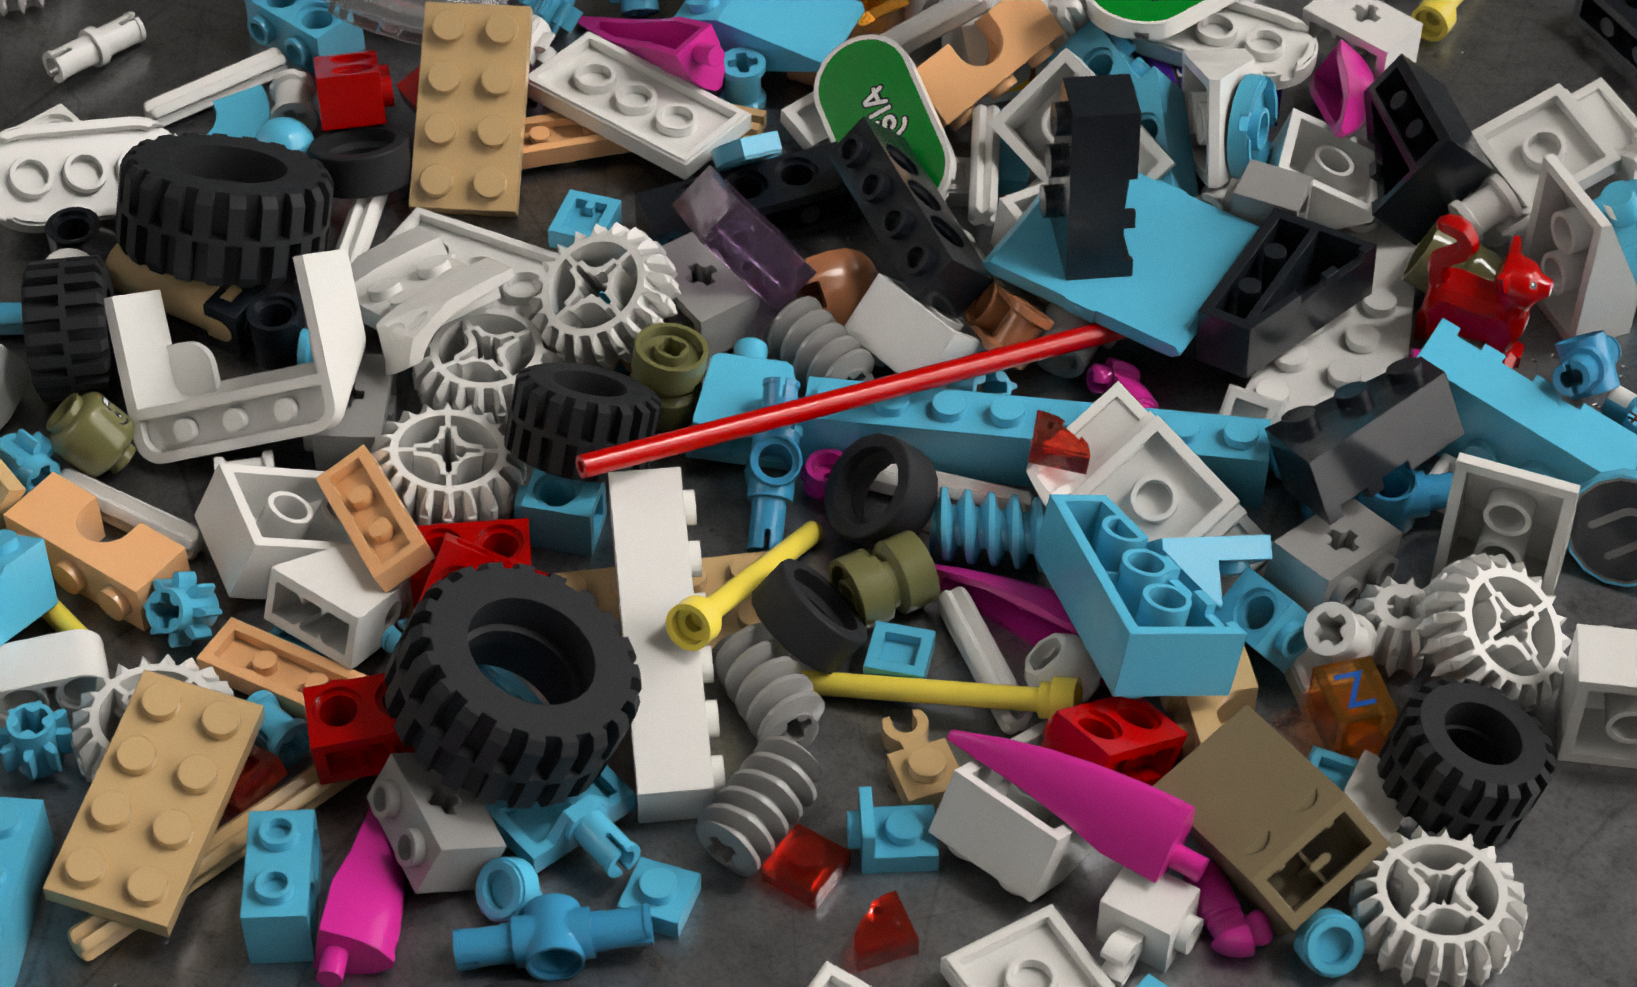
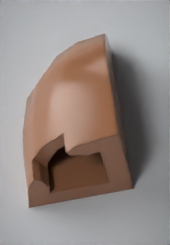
M849 248L829 250L798 260L797 299L805 296L816 298L823 309L833 315L835 322L845 326L877 277V270L873 262L862 251Z

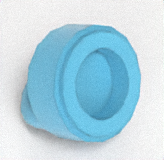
M518 857L491 859L481 868L477 876L475 886L476 900L482 913L492 921L499 923L511 922V917L523 915V908L528 901L543 895L540 891L538 876L533 866L525 859Z
M1331 908L1317 910L1298 927L1296 938L1293 942L1294 951L1306 966L1320 976L1330 978L1346 975L1353 970L1362 959L1365 948L1364 933L1359 924L1340 910Z

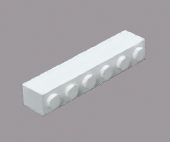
M681 467L608 472L609 507L621 638L628 637L637 658L634 664L639 666L642 689L639 692L640 705L630 725L638 824L697 819L704 808L712 804L714 794L726 787L723 755L711 756L709 738L720 737L717 700H705L703 683L714 682L711 645L697 651L684 650L671 640L666 630V617L671 608L688 596L699 595L706 597L705 592L694 593L692 577H702L701 547L699 540L688 541L687 526L697 525L694 489L683 490Z

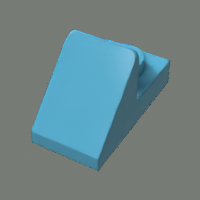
M1270 535L1160 538L1147 542L1146 546L1148 550L1162 556H1169L1181 568L1178 579L1192 593L1196 590H1203L1216 603L1215 611L1221 610L1223 604L1220 578L1238 577L1247 566L1250 568V564L1273 559Z

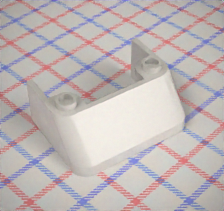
M347 248L293 257L309 331V343L313 362L221 381L216 359L205 345L195 341L172 344L160 289L104 298L105 314L127 413L135 423L133 440L142 457L155 464H165L317 434L331 430L341 422L366 346V334Z

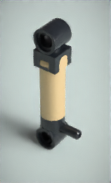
M68 207L57 211L47 220L45 233L50 254L60 249L72 248L86 252L89 255H99L109 270L114 291L126 295L160 289L165 313L208 331L210 345L240 358L252 348L253 357L257 364L270 370L297 365L299 335L301 330L306 327L302 304L293 295L284 292H269V287L265 285H254L253 288H237L236 285L222 284V287L206 285V282L194 280L187 282L175 279V276L167 273L161 275L150 271L147 265H138L130 259L129 255H125L116 240L115 232L102 227L98 215L87 208Z

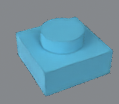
M876 620L863 665V674L927 679L935 649L936 631Z
M640 856L617 905V909L649 903L653 932L679 939L701 890V874Z

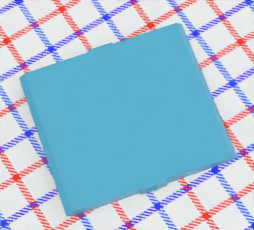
M1138 173V179L1129 181L1125 208H1134L1136 211L1135 228L1124 229V238L1129 256L1133 259L1132 276L1066 280L1051 220L1041 216L1039 195L982 262L986 271L997 278L1063 307V310L1091 323L1095 322L1164 355L1175 357L1182 354L1197 334L1199 309L1251 241L1260 226L1188 195V192L1161 180L1156 181Z

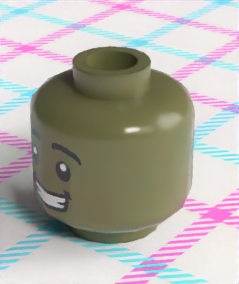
M89 392L82 396L72 393L56 408L47 422L46 428L51 432L49 440H51L53 452L76 471L91 478L98 477L108 470L113 474H117L129 463L136 451V447L131 444L135 432V423L126 413L98 392Z

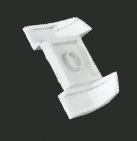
M1602 77L1573 93H1570L1567 88L1564 89L1558 83L1471 131L1494 171L1484 179L1476 191L1469 194L1464 200L1487 186V179L1498 174L1516 195L1523 214L1516 219L1508 217L1483 233L1484 240L1480 243L1487 247H1501L1503 243L1511 242L1512 238L1516 235L1521 236L1522 244H1524L1543 157L1554 153L1583 190L1614 173L1624 181L1637 179V117Z
M421 226L412 228L358 255L351 264L362 320L364 324L378 332L385 359L386 375L399 373L422 362L426 348L440 326L501 298L498 287L515 277L512 267L489 257L467 265L448 256L442 236Z
M1119 381L1039 452L1026 468L1030 481L1046 507L1050 494L1106 495L1149 537L1148 542L1160 538L1265 535L1247 516V511L1240 505V500L1159 415L1155 416L1151 411L1148 412ZM1268 560L1250 564V568L1257 573L1267 564ZM1239 576L1220 578L1222 598Z

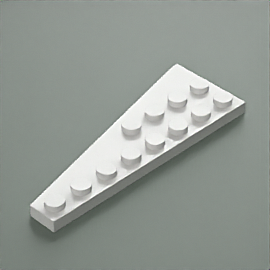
M1374 218L1370 223L1338 229V231L1377 244L1372 294L1251 376L1245 388L1284 402L1286 407L1283 415L1293 408L1306 405L1314 406L1333 397L1334 392L1343 385L1357 381L1366 382L1385 373L1390 364L1409 356L1415 287L1402 280L1401 277L1418 245H1413L1377 218Z

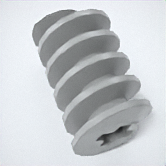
M800 297L789 303L770 321L765 329L763 342L766 343L768 349L777 360L787 361L793 366L795 378L805 388H807L809 376L856 381H870L874 379L871 374L874 367V359L868 350L861 349L858 340L855 337L849 336L845 327L835 322L833 315L829 311L824 310L820 302L814 297Z
M762 622L751 624L736 633L727 635L719 641L712 649L715 676L725 687L726 694L736 705V710L740 716L747 722L749 731L758 739V744L765 737L777 735L786 737L806 749L819 732V723L817 721L824 712L825 702L817 692H813V683L806 675L802 674L800 663L794 657H791V653L769 633Z
M771 735L763 738L755 748L754 753L745 759L740 766V770L734 772L730 777L726 787L719 790L713 798L712 804L706 806L698 816L696 835L700 843L714 859L732 872L745 877L754 876L761 867L760 859L768 858L775 850L774 842L782 841L789 832V824H796L803 815V807H810L817 798L816 787L813 783L818 782L822 776L820 764L800 744L786 737Z

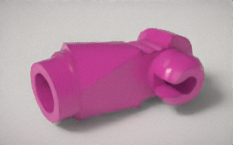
M1109 357L1105 365L1095 363L1088 369L1086 383L1091 393H1105L1119 381L1144 408L1158 409V402L1148 389L1140 384V371L1133 363Z
M1209 861L1203 876L1198 882L1183 875V881L1201 889L1197 917L1203 919V924L1214 938L1211 944L1214 951L1226 957L1246 958L1254 956L1256 946H1265L1271 942L1273 932L1266 913L1256 910L1248 915H1243L1240 903L1226 876L1222 874L1221 869L1214 861Z

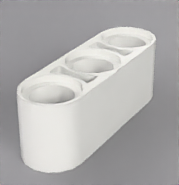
M74 629L8 642L0 646V727H6V720L9 715L8 710L11 708L15 709L25 703L42 701V704L48 706L53 713L64 708L67 715L80 710L81 693L96 692L97 676L110 678L104 643L100 635L90 630Z

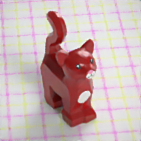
M1453 214L1440 216L1436 221V228L1453 237L1457 242L1432 251L1426 263L1428 270L1425 298L1417 312L1414 338L1422 341L1427 337L1428 341L1442 318L1461 328L1458 332L1459 335L1468 339L1482 341V348L1487 344L1506 355L1502 363L1514 370V367H1519L1525 349V344L1517 340L1523 334L1528 324L1530 308L1537 302L1549 298L1553 290L1554 281L1543 274L1537 262L1522 254L1521 236L1516 235L1512 238L1505 257L1497 269L1494 281L1466 269L1450 267L1471 259L1479 249V236L1471 222L1462 216Z

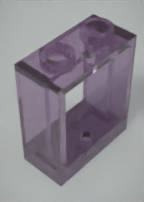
M711 165L672 204L697 239L777 313L817 273L787 236Z

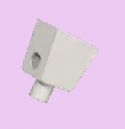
M342 544L271 567L264 619L351 670L381 648V637L388 627L393 624L401 631L398 621L405 619L411 587L410 578L385 593L374 580L356 547Z

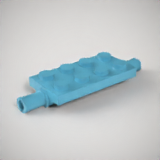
M406 618L398 621V626L403 631L409 619ZM393 624L383 633L380 643L382 649L391 655L402 635ZM477 665L480 671L504 692L523 701L545 705L512 672L495 666ZM607 765L600 777L595 778L587 790L578 796L567 797L564 802L540 807L538 801H535L532 808L515 809L508 808L506 801L497 800L493 805L484 803L505 844L518 858L525 859L532 865L536 874L580 845L604 868L605 873L611 878L623 875L622 870L616 865L617 861L628 871L637 863L640 857V847L614 824V822L636 808L635 792Z

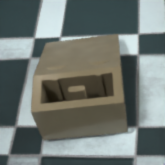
M1247 704L1153 785V787L1195 806V816L1190 834L1253 907L1266 913L1271 927L1279 936L1296 930L1391 845L1346 793Z

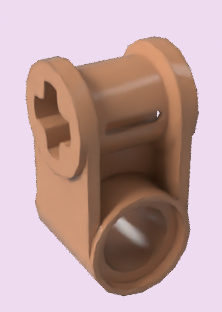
M995 281L965 310L964 315L965 322L982 340L981 344L987 350L1038 338L1043 330H1051L1054 325V321L1039 310L1036 305ZM1027 364L1015 368L1024 370Z

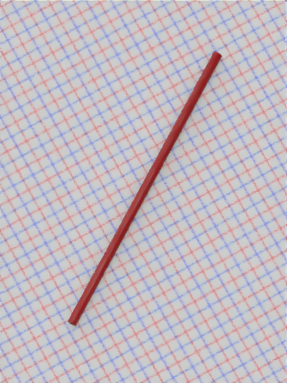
M1093 323L583 453L576 456V468L580 477L585 479L1128 337Z

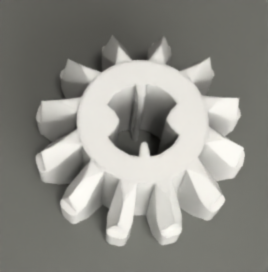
M1388 575L1380 587L1367 584L1360 595V599L1356 600L1355 606L1351 607L1355 614L1366 617L1374 625L1377 633L1375 651L1365 663L1366 667L1381 664L1385 666L1388 677L1397 669H1403L1412 678H1415L1422 667L1428 669H1435L1436 667L1431 656L1420 653L1427 645V640L1415 630L1424 619L1419 613L1417 606L1424 600L1426 594L1424 589L1416 587L1413 576L1405 584H1398Z

